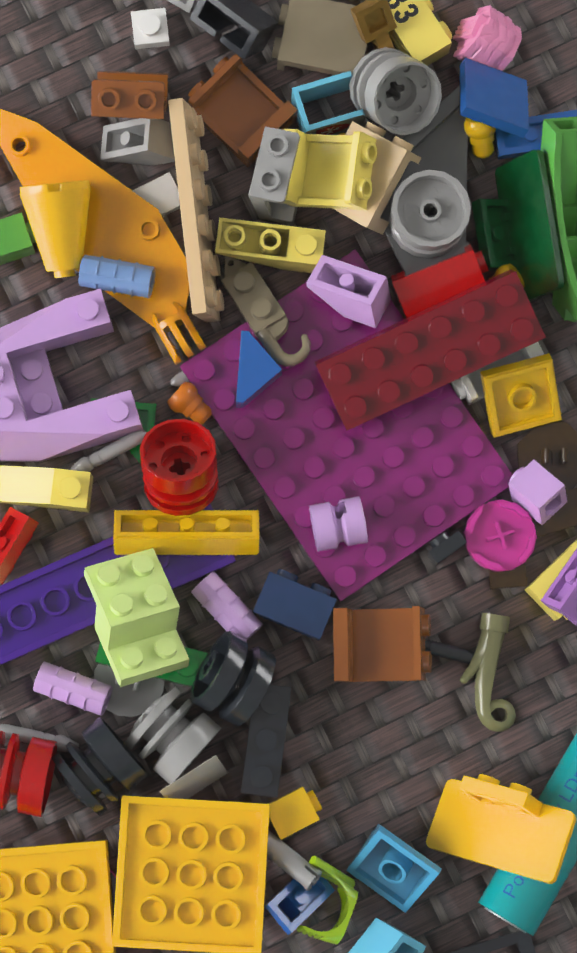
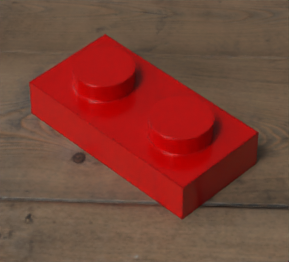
M9 507L0 522V585H3L7 576L12 572L16 561L26 544L31 540L39 522L12 507Z

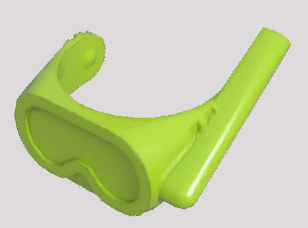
M314 855L311 857L309 864L322 871L320 877L338 886L337 891L341 899V913L337 923L329 931H316L302 925L297 927V931L302 932L304 935L307 934L309 937L314 936L315 939L319 938V940L328 943L338 944L342 940L358 898V891L354 889V879Z

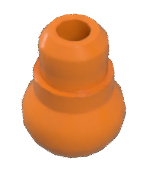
M185 381L167 401L172 411L182 413L186 418L189 417L201 425L212 415L211 408L203 402V398L198 394L196 386L190 382Z

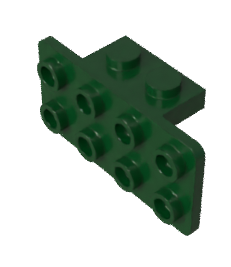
M532 150L496 169L495 180L499 199H478L472 202L479 251L482 252L488 270L496 271L504 264H512L521 274L525 283L524 290L529 301L557 291L564 286V272L544 154L541 150Z

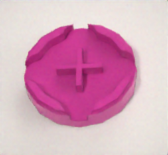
M496 500L478 507L467 520L464 531V539L467 542L465 546L471 558L484 569L495 572L511 571L525 563L533 553L537 539L536 529L529 513L517 503L506 500Z

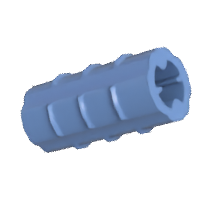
M84 255L80 264L78 283L81 287L96 290L101 288V290L110 291L114 294L121 293L131 297L150 298L154 287L156 270L154 266L143 265L138 262L131 263L121 261V259L114 260L104 258L103 256Z

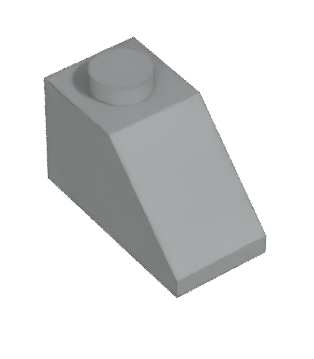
M138 118L103 126L100 160L154 166L175 162L171 123L161 119Z

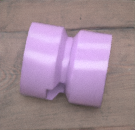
M359 496L341 499L337 506H332L329 502L309 505L317 552L336 549L340 542H344L347 546L368 543L366 522Z

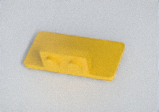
M479 774L478 779L463 776L462 781L450 779L446 782L426 839V845L429 848L547 884L556 882L576 823V815L574 813L543 804L531 795L532 789L526 786L511 783L508 788L499 785V780L484 774Z

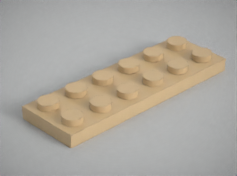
M183 98L168 100L192 314L205 322L220 321L219 311H224V298L222 291L217 290L215 276H220V263L217 254L213 255L211 241H216V228L213 219L209 220L208 206H212V193L210 186L205 185L204 171H208L209 166L207 153L205 150H201L200 137L205 134L203 118L201 115H197L194 107H191Z

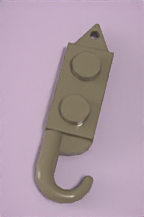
M225 256V278L221 280L222 284L267 353L277 364L283 366H295L304 361L310 352L308 336L306 334L301 336L302 348L295 354L285 353L277 342L286 333L289 326L285 312L252 262L245 264L232 257Z

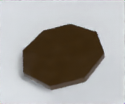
M552 422L533 427L517 444L518 469L526 467L531 461L535 460L565 485L566 491L573 489L577 485V432L567 422Z

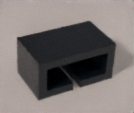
M199 0L189 18L213 37L234 28L235 25L239 27L222 35L220 42L242 59L263 51L278 24L276 19L250 0Z

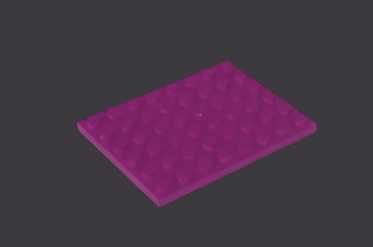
M356 249L339 260L370 271ZM305 282L277 301L289 322L286 333L277 342L285 353L295 354L302 348L301 336L306 334L310 340V352L304 361L295 366L278 364L282 369V375L244 408H236L241 331H249L263 347L247 322L180 365V369L186 375L189 382L196 386L198 394L203 398V402L211 408L215 421L332 592L341 602L509 487L508 482H510L513 474L449 383L346 431L316 367L315 361L404 320L393 302L390 301L376 328L343 317L310 290ZM359 496L366 522L368 543L347 546L344 542H340L336 549L317 552L309 505L329 502L332 506H337L341 499Z

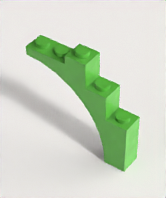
M577 117L543 119L540 150L544 154L547 167V178L564 272V286L553 292L552 305L564 320L577 322Z

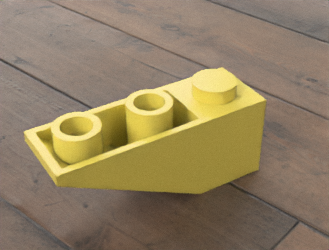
M219 217L215 254L288 271L312 273L324 253L326 230Z

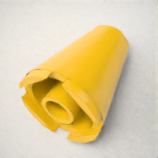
M89 180L20 187L19 195L47 272L54 271V278L76 276L75 269L80 268L84 254L91 192Z

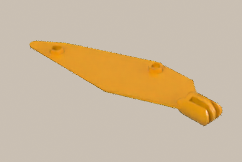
M0 109V147L22 186L89 180L91 192L83 257L84 255L103 256L108 259H121V261L138 262L139 264L155 267V282L150 298L131 297L127 294H114L110 291L105 292L156 329L176 365L181 363L182 359L169 338L168 332L172 331L188 358L195 355L180 328L182 324L186 326L199 350L205 349L206 345L186 312L189 296L186 257L159 210L39 123ZM19 142H25L24 150L17 152L16 145Z

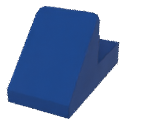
M320 877L314 886L311 885L312 887L308 891L293 878L267 900L264 907L288 935L335 891L325 878Z

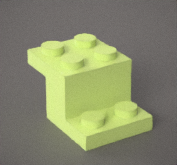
M154 548L85 567L84 576L97 604L94 628L120 687L188 667L190 659L176 630L180 606Z

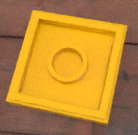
M549 353L480 371L490 432L493 438L562 420L553 359Z

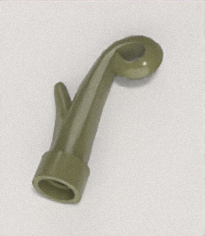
M482 613L480 629L482 630L478 646L469 666L461 676L460 682L463 684L467 683L476 673L475 706L477 715L481 723L489 730L503 732L514 724L516 718L515 709L506 700L495 699L491 701L504 636L509 631L510 617ZM497 708H502L505 712V716L501 721L494 720L491 712Z

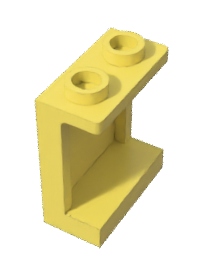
M284 129L296 132L300 136L285 204L292 207L367 210L368 199L372 194V167L377 158L375 138L360 131H354L353 135L306 134L298 129Z

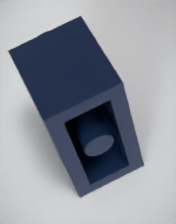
M279 569L277 574L269 572L254 607L253 614L319 641L337 600L330 597L332 590L316 583H312L310 588L297 583L298 576Z

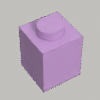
M535 460L531 461L526 467L517 469L512 475L510 482H508L511 500L525 509L541 525L567 503L565 485Z

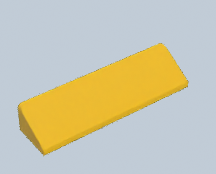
M114 510V553L116 555H130L154 548L156 555H257L259 553V510H201L192 515L174 516L159 510Z

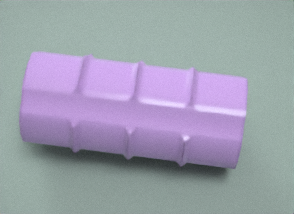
M215 572L210 573L191 591L202 604V607L206 608L214 617V620H217L226 632L231 631L247 641L263 625L252 613V610L240 600V597Z
M44 661L36 676L33 691L46 695L51 699L54 698L65 702L67 705L70 704L84 711L102 716L108 706L113 687L96 679L83 676L78 672L75 673L62 668V666L58 667Z

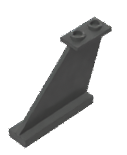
M460 85L440 103L439 110L429 125L419 132L408 134L402 138L414 145L411 152L421 157L419 164L413 161L408 163L381 215V218L386 221L389 220L390 207L396 190L401 182L413 173L429 169L443 171L458 179L467 191L468 135L463 127L466 117L460 115ZM424 211L425 215L428 217L435 216L434 213L429 215L427 211ZM389 224L384 231L405 275L466 252L464 247L470 245L468 242L466 243L465 229L456 247L446 254L433 258L416 257L400 248L391 235Z

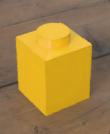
M303 786L268 803L270 804L269 818L280 840L320 820L316 812L322 810V807L314 791L311 790L306 793Z

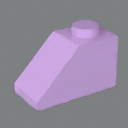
M325 255L320 257L306 282L310 290L343 317L374 328L377 327L391 301L386 276Z

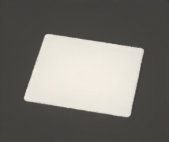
M215 755L163 788L160 793L164 798L188 799L228 772Z

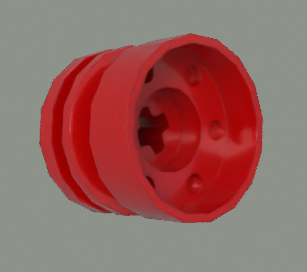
M187 419L167 420L155 425L148 431L140 445V459L144 491L151 505L163 513L174 516L192 515L205 509L214 500L219 489L216 445L210 431L198 422Z
M0 731L1 810L6 808L11 795H17L18 813L43 817L54 774L55 763L51 757L57 753V741L32 737L26 752L20 751V734L12 733L6 749L5 732Z

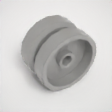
M429 169L413 173L401 182L393 196L388 220L392 237L401 249L416 257L433 258L446 254L456 247L469 223L471 205L468 193L458 179L446 172ZM424 211H427L429 215L434 213L435 216L428 217L425 215Z

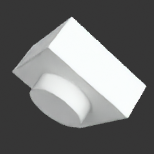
M165 8L131 11L135 50L170 46Z

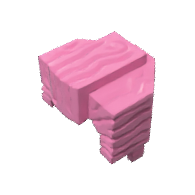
M490 5L478 8L475 16L460 21V25L457 27L458 30L455 31L456 35L453 36V40L458 42L457 50L454 52L453 57H457L458 60L462 61L464 58H468L503 71L513 60L521 43V28L515 26L512 23V19Z

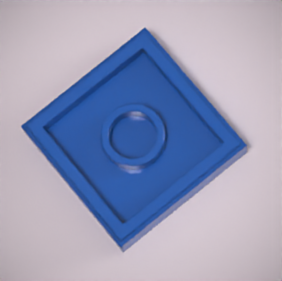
M464 58L459 66L460 115L523 138L529 131L527 80Z

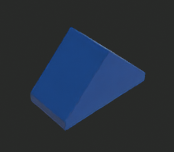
M241 331L236 408H244L282 375L280 366L249 331Z

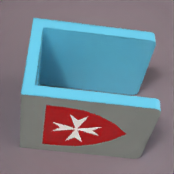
M351 71L292 88L291 104L298 109L297 123L300 131L306 134L338 135L347 132L352 121L363 126L365 118L363 109L309 125L303 103L349 90V83L353 77Z

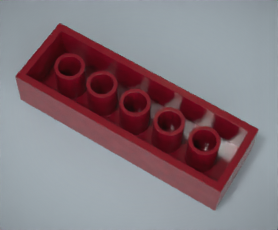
M510 269L315 361V364L346 431L546 337L517 272Z

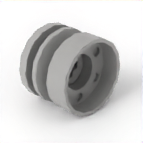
M384 47L372 50L361 58L352 72L353 77L350 80L349 87L350 98L357 110L363 109L367 118L391 133L408 135L419 132L430 124L439 110L442 93L441 83L436 73L424 63L398 49Z
M176 687L167 694L157 698L134 723L133 729L124 743L130 749H133L144 738L148 744L138 756L144 759L157 750L161 756L155 763L153 770L169 784L173 783L222 729L204 712L191 722L185 718L193 704L190 699L178 710L175 709L172 705L182 694Z

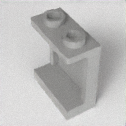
M270 127L264 128L248 194L259 219L294 225L298 207L289 206L284 202L300 141V136L296 132Z

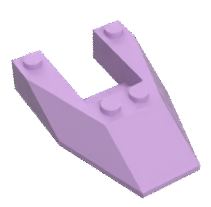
M101 288L66 298L0 328V461L43 462L114 441L135 431L143 430L131 390L64 410L62 408L46 352L114 332Z

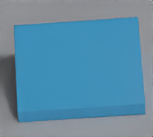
M377 824L346 869L347 872L405 913L442 870V868L380 824Z

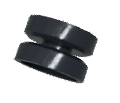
M231 631L225 632L210 648L195 676L190 693L191 703L206 711H212L218 707V714L221 719L235 726H241L255 712L271 683L276 665L274 654L259 646L248 650L246 639Z

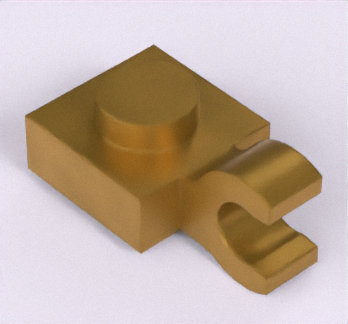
M366 0L350 9L360 37L366 44L371 42L374 50L384 47L395 49L388 32L396 29L397 25L388 0Z

